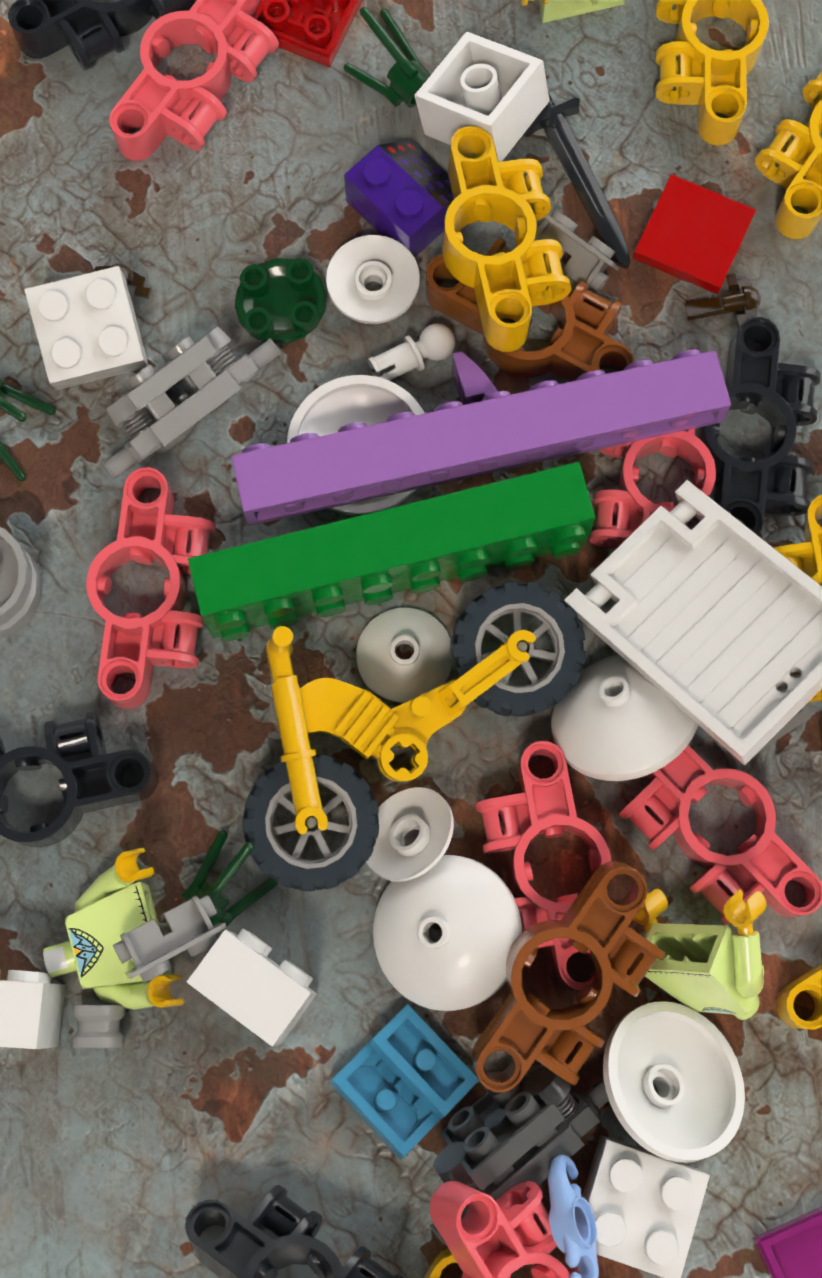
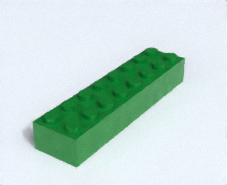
M575 462L187 559L200 614L213 638L222 637L223 641H233L247 637L251 634L250 629L265 625H269L270 629H276L280 626L289 627L296 624L298 617L313 613H317L318 617L334 616L346 610L345 605L364 601L365 605L368 606L377 605L391 600L393 593L409 589L414 594L426 593L440 587V581L459 577L460 582H469L486 576L488 569L505 565L507 570H517L533 564L536 557L552 554L553 558L560 559L575 555L581 551V546L586 545L596 517L580 463Z

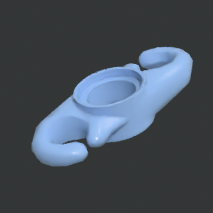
M559 1154L551 1161L548 1173L551 1233L557 1247L565 1253L566 1264L570 1268L577 1267L579 1273L572 1272L569 1278H599L595 1216L587 1200L581 1197V1188L576 1183L570 1185L568 1180H574L578 1176V1170L569 1156Z

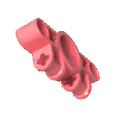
M197 0L189 11L168 13L158 18L148 27L140 45V58L144 69L115 105L109 117V123L120 153L125 158L132 161H141L149 158L167 135L192 150L200 151L205 145L204 137L216 121L221 122L227 116V110L220 100L225 96L230 87L232 75L244 82H252L257 76L256 69L267 54L275 53L279 47V42L274 33L267 26L253 18L260 0ZM181 45H200L207 53L211 54L213 52L217 56L215 62L211 61L204 75L190 81H176L173 76H163L156 70L161 58L167 57L171 53V49ZM141 128L140 131L134 134H127L131 129Z
M695 428L599 449L601 453L607 456L623 458L624 462L618 476V490H600L594 494L593 501L598 506L596 528L590 533V543L599 547L617 549L660 506L664 507L668 512H671L676 507L674 502L652 503L640 493L636 486L639 478V467L634 465L639 459L651 453H661L669 458L681 457L692 467L695 473L693 485L709 497L716 478L715 463L707 446L695 436ZM613 513L615 514L614 526L612 525Z
M150 467L139 468L133 471L126 479L117 541L107 545L96 555L89 567L86 579L89 601L105 622L98 671V686L101 692L115 706L125 710L141 706L148 698L153 666L180 669L198 668L199 658L195 656L198 629L203 627L204 620L200 615L182 612L187 597L186 583L182 574L191 575L187 558L208 553L210 535L215 534L216 524L207 519L173 515L174 495L164 475L157 469ZM148 488H158L161 490L160 496L151 503L139 502V497L144 490ZM131 560L145 565H153V561L170 571V579L165 578L164 580L165 601L156 611L145 617H142L139 613H127L124 617L114 615L108 610L105 603V595L110 593L112 587L110 576L118 567ZM125 673L135 674L136 682L129 692L125 694L114 693L113 685L120 675Z
M549 741L535 742L524 750L518 765L521 793L490 798L475 803L476 811L482 813L487 843L482 846L484 854L514 850L511 861V874L515 888L521 896L520 898H515L519 909L523 932L540 922L562 920L578 897L577 893L557 897L556 902L541 897L530 886L528 881H533V874L529 861L524 862V854L533 839L545 833V838L560 837L564 835V831H568L579 836L591 848L588 851L590 871H596L602 864L611 861L609 848L602 835L591 824L577 818L565 756L556 744ZM537 755L546 756L553 762L555 773L547 779L537 778L530 772L528 761ZM498 814H500L501 817H502V823H503V828H504V834H505V835H503L502 832H501V827H500V821H499V816H498ZM554 938L540 944L538 949L551 948L555 973L558 981L564 987L572 991H581L585 986L592 984L594 979V961L589 949L584 955L591 960L593 972L591 977L582 983L574 981L566 970V963L573 953H582L569 944L570 939Z
M689 745L665 767L643 776L650 784L618 813L623 820L629 818L650 840L648 846L653 851L673 833L683 853L695 863L707 868L693 882L689 889L694 894L700 892L721 914L720 921L724 925L729 924L723 913L724 905L739 889L743 892L745 904L754 892L759 891L763 894L766 903L776 913L787 918L811 914L822 903V883L817 875L774 833L776 812L766 788L757 779L740 770L727 768L713 770ZM722 785L734 788L742 803L747 808L752 806L756 819L755 834L750 835L735 849L738 854L726 856L711 852L708 849L711 846L710 843L699 834H693L691 831L688 817L691 801L694 804L697 803L708 792L705 788L706 786ZM789 880L797 881L805 889V902L800 908L791 905L785 897V886Z
M458 1181L445 1182L433 1193L430 1201V1216L463 1271L461 1278H510L511 1273L529 1264L533 1265L531 1269L533 1278H569L572 1272L579 1273L577 1267L566 1269L558 1259L549 1255L557 1245L551 1233L549 1213L541 1201L543 1198L542 1190L536 1182H521L504 1192L496 1201L490 1195ZM468 1204L466 1215L461 1220L463 1209Z

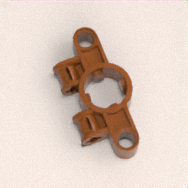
M498 238L486 256H493L500 252L508 253L513 250L506 246V240ZM443 254L434 257L428 263L426 269V299L429 304L437 311L482 334L484 348L488 357L505 373L521 378H533L552 372L568 382L577 381V378L582 374L600 370L599 368L603 366H613L623 371L626 366L635 362L633 354L626 346L607 336L622 309L623 303L618 300L612 303L589 291L588 284L583 281L577 285L570 298L566 296L558 302L537 306L545 314L549 315L551 313L554 315L561 327L557 328L549 347L540 351H523V348L520 347L512 352H501L490 346L485 338L474 288L461 283L449 272L445 265ZM449 278L454 280L457 285L452 288H443L437 285L436 282Z
M610 861L602 864L594 872L562 920H550L535 924L525 930L515 940L506 961V980L511 993L481 1034L472 1050L473 1066L479 1082L486 1089L493 1092H506L513 1089L522 1080L535 1060L565 1081L576 1085L580 1079L578 1071L595 1047L602 1048L606 1042L603 1037L586 1024L595 1019L604 1009L609 1000L613 982L634 997H637L641 991L638 985L656 959L663 960L667 953L629 927V924L641 909L647 897L646 881L636 869L620 861ZM627 874L631 881L629 894L620 900L609 899L607 894L609 881L616 875ZM554 938L570 939L569 944L583 954L589 949L594 961V979L592 984L585 986L576 997L579 1001L577 1004L562 1010L550 1009L531 992L526 997L522 989V969L524 964L530 967L538 953V946ZM495 1051H504L511 1055L509 1066L500 1073H491L484 1069L486 1057Z

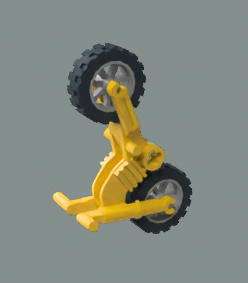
M508 582L501 586L487 589L465 608L458 618L453 635L451 636V667L458 679H454L392 709L370 691L333 678L315 679L299 688L297 675L293 674L290 658L293 652L291 644L293 633L288 627H277L266 644V652L273 684L271 692L284 755L280 756V762L268 769L257 780L248 795L243 815L246 843L251 842L254 845L250 855L262 872L277 881V883L288 888L291 887L301 891L330 889L355 876L365 862L368 861L374 850L373 848L379 834V811L371 788L365 779L350 765L327 755H317L315 749L311 750L308 734L328 733L341 739L363 758L367 759L373 756L376 758L379 771L391 781L404 782L413 780L426 769L428 763L426 747L431 735L458 718L466 706L473 700L478 706L484 709L487 708L495 714L523 717L545 711L561 702L568 695L572 687H575L579 681L581 667L585 664L586 651H584L583 641L586 640L583 627H579L575 619L578 616L571 606L567 607L561 601L562 597L552 590L548 592L536 583L528 582L521 584ZM512 614V635L508 637L491 623L501 616ZM521 614L535 618L542 625L533 632L521 630ZM546 630L552 639L554 653L533 649V642ZM486 631L497 639L500 645L496 651L481 654L482 639ZM530 657L552 661L548 671L540 680H538L528 661ZM520 665L530 685L520 687L507 685L512 671ZM395 745L398 749H404L409 746L414 752V755L409 759V763L413 767L410 771L406 768L394 771L389 765V762L394 759V753L390 750L392 746ZM318 785L327 787L337 794L324 807L321 804ZM290 790L293 803L284 797ZM342 801L348 812L349 826L328 822L326 816L327 813ZM278 803L296 815L295 822L273 828V816ZM328 829L347 833L341 846L331 854L320 831ZM297 830L301 836L291 855L281 847L275 835ZM309 835L314 836L324 858L316 860L299 859Z

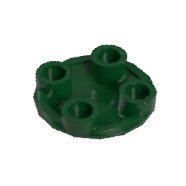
M275 258L258 265H249L243 269L240 274V285L236 291L235 310L239 323L251 337L264 343L270 338L275 344L286 345L303 339L317 328L325 313L327 294L321 277L314 271L312 264L304 258Z

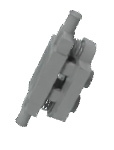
M216 326L195 342L190 336L181 339L161 354L166 363L157 370H154L151 364H149L123 382L128 391L105 409L114 426L123 424L122 427H126L125 431H129L128 435H131V438L126 441L124 448L107 461L101 463L102 466L115 480L117 476L135 463L139 464L159 448L165 447L241 390L243 385L260 373V369L277 356H280L281 352L276 344L269 338L248 355L244 354L237 359L234 356L225 362L233 353H230L222 360L220 359L229 353L231 349H228L221 355L219 354L228 348L225 345L231 339L219 326ZM184 378L193 391L188 395L186 392L178 397L180 401L174 405L165 391ZM143 410L146 411V412L142 413L141 415H139L138 417H136V416H137L138 414H140ZM148 414V416H146L145 418H143L142 420H140L139 422H137V421H138L139 419H141L144 415ZM149 416H150L151 419L148 420L147 422H145L144 424H142V423H143L145 420H147V419L149 418Z

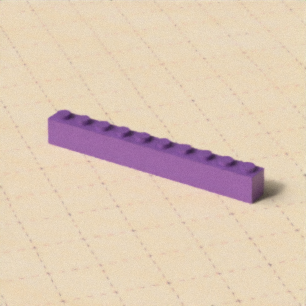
M692 349L676 354L669 361L653 364L651 360H640L629 364L623 371L606 374L603 370L590 371L579 376L577 381L558 384L557 381L552 380L544 381L533 385L529 391L511 395L508 391H498L486 395L480 402L463 405L462 402L458 401L447 402L437 406L434 412L416 416L413 412H401L388 417L386 422L370 426L363 422L350 423L342 426L337 433L319 436L316 433H304L293 437L290 443L271 447L266 443L254 444L244 448L241 454L231 455L243 512L248 526L721 423L731 407V401L716 350L700 354L699 350Z

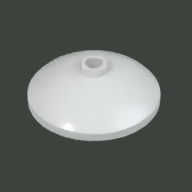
M369 375L345 376L321 385L304 399L291 420L287 443H290L293 437L304 433H316L319 436L337 433L342 426L350 423L363 422L370 426L386 422L388 417L401 412H413L415 416L425 413L409 392L389 380ZM416 489L329 508V510L344 515L361 516L396 507L407 500Z
M619 654L597 661L580 672V679L575 687H572L568 695L561 702L555 704L552 713L551 729L555 744L563 751L566 762L572 768L588 777L605 781L636 779L665 767L688 746L698 727V724Z
M443 855L433 868L415 879L403 882L391 881L379 900L373 923V940L376 956L389 982L410 1001L428 1009L439 1011L470 1008L494 995L507 981V957L513 943L522 934L518 906L504 881L482 863L456 855ZM434 923H437L442 929V937L436 943L429 936V929Z
M666 1001L642 1005L626 1014L615 1025L605 1047L603 1076L611 1107L627 1133L649 1152L675 1162L686 1163L703 1160L726 1147L735 1136L742 1120L745 1089L738 1060L728 1041L717 1027L699 1012L682 1004ZM653 1084L658 1088L659 1095L656 1093Z

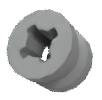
M73 1005V1017L78 1021V1032L72 1037V1048L124 1047L125 1036L120 1032V1020L125 1016V1007L122 1005Z

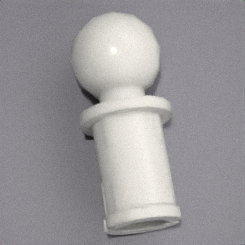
M436 323L429 325L422 331L419 341L414 342L408 335L404 337V343L375 357H370L367 361L370 369L374 368L375 370L372 372L373 376L390 381L415 368L418 371L424 370L423 359L425 358L440 361L449 357L456 345L455 336L449 327Z

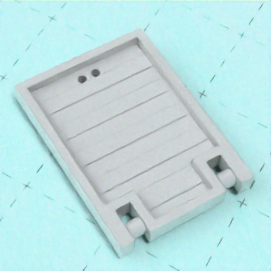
M686 480L675 491L679 504L671 512L660 506L591 573L595 586L586 595L576 588L564 602L567 607L571 606L580 621L742 764L746 765L822 689V586ZM695 516L700 522L691 530L686 524ZM611 598L617 604L605 614L600 608ZM794 672H799V673H801V675H799V674H794V675L792 676V674H793Z

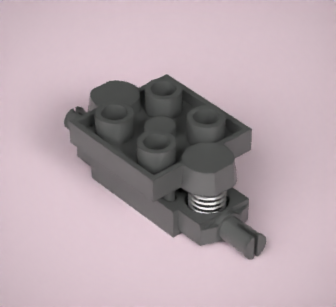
M543 1066L529 1076L525 1074L522 1080L509 1091L493 1092L488 1089V1092L473 1105L457 1111L451 1117L448 1126L440 1132L448 1146L438 1154L434 1160L433 1167L443 1183L448 1181L461 1182L490 1195L495 1201L508 1189L521 1182L532 1181L539 1185L548 1177L551 1161L559 1154L569 1156V1158L585 1145L580 1138L600 1122L598 1109L609 1101L604 1077L583 1093L574 1091L567 1081ZM468 1204L463 1209L461 1220L466 1215ZM431 1224L432 1231L443 1244H446L435 1225Z

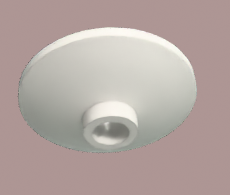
M366 235L350 240L336 251L328 265L326 284L333 304L342 314L360 323L380 324L398 318L410 308L418 294L420 273L414 256L403 244L386 236ZM372 281L382 285L381 289L377 291H369L365 286Z
M395 608L385 611L369 622L359 638L356 649V661L360 676L367 687L376 695L387 701L402 704L444 685L452 669L450 660L452 658L450 649L451 639L449 634L435 617L422 610ZM401 644H408L414 649V654L409 659H400L395 654V650Z
M413 787L395 793L378 807L379 834L372 855L366 861L368 866L381 878L394 882L415 879L433 868L445 854L453 835L454 818L447 801L434 790Z

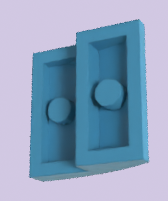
M407 1004L329 1084L401 1160L440 1119L450 1112L479 1079Z

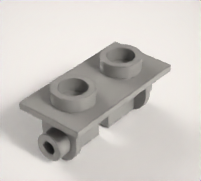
M555 209L551 216L546 215L544 217L545 220L540 227L536 225L535 241L543 239L558 241L561 244L563 255L567 252L572 256L562 271L576 282L580 283L583 281L588 284V290L592 288L599 292L608 281L609 277L604 274L608 265L616 271L620 268L610 260L615 251L594 236L586 243L573 233L578 225Z
M195 895L190 900L163 913L171 929V932L164 936L155 919L127 933L121 934V941L113 944V948L122 964L131 959L135 967L125 972L127 978L132 979L140 975L143 982H147L171 969L172 966L168 959L186 949L190 956L193 957L211 948L218 940L215 934L226 929L227 926L225 923L212 925L209 918L217 914L210 897L207 895L199 899Z

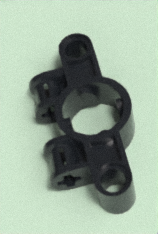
M17 0L9 9L8 20L20 50L26 56L41 59L68 46L81 68L86 71L91 68V62L113 50L117 53L125 50L120 37L139 31L152 17L157 20L171 12L188 11L197 0H121L115 3H98L93 0Z
M763 317L747 319L739 327L728 352L725 384L731 401L729 410L740 409L742 412L750 415L758 413L770 423L774 430L770 452H775V455L762 461H755L754 457L739 459L732 457L721 448L717 441L720 423L699 427L697 432V438L707 446L715 463L716 488L714 501L732 516L742 520L747 528L756 535L762 530L765 513L797 516L806 514L810 502L806 499L807 476L813 473V462L806 458L789 456L788 453L796 438V426L810 425L817 421L818 411L813 408L815 386L820 383L821 373L812 367L778 363L779 330L773 322ZM744 341H755L762 346L764 351H752L746 347Z
M96 712L87 713L85 719L56 724L54 720L45 722L44 733L47 749L26 746L6 753L0 737V835L25 846L46 847L64 840L77 828L84 813L144 800L155 792L158 785L159 774L156 767L142 753L134 750H123L106 754L103 732ZM46 763L56 766L63 775V779H59V785L62 795L66 800L60 816L50 826L47 823H41L31 826L30 832H17L7 822L4 814L8 811L7 796L3 795L8 781L19 770L32 771L42 769L41 764ZM132 764L142 765L144 768L142 781L132 788L123 787L121 782L123 771Z
M281 1185L273 1187L247 1219H244L218 1200H205L196 1204L186 1217L185 1229L194 1256L220 1278H276L278 1276L277 1270L292 1264L309 1265L319 1278H407L401 1273L393 1275L370 1258L371 1251L364 1246L359 1247L342 1267L340 1260L332 1249L314 1238L321 1226L322 1216L315 1210L308 1213L287 1197V1190ZM218 1225L225 1228L223 1234L218 1239L213 1241L200 1239L202 1232L210 1226Z

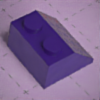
M412 139L377 145L344 174L346 202L382 236L392 238L403 244L412 253L414 258L444 232L445 215L454 200L449 175Z

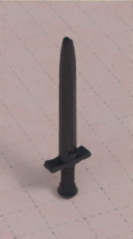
M549 95L550 101L523 135L530 137L537 130H544L598 235L605 245L615 251L613 258L622 268L627 269L630 266V256L624 236L566 119L567 116L579 113L580 99L575 97L555 106Z

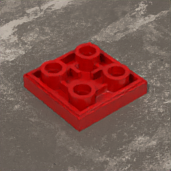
M261 0L253 18L260 21L274 33L279 42L278 48L331 67L363 0Z
M671 174L634 251L632 259L718 295L755 215L756 209Z

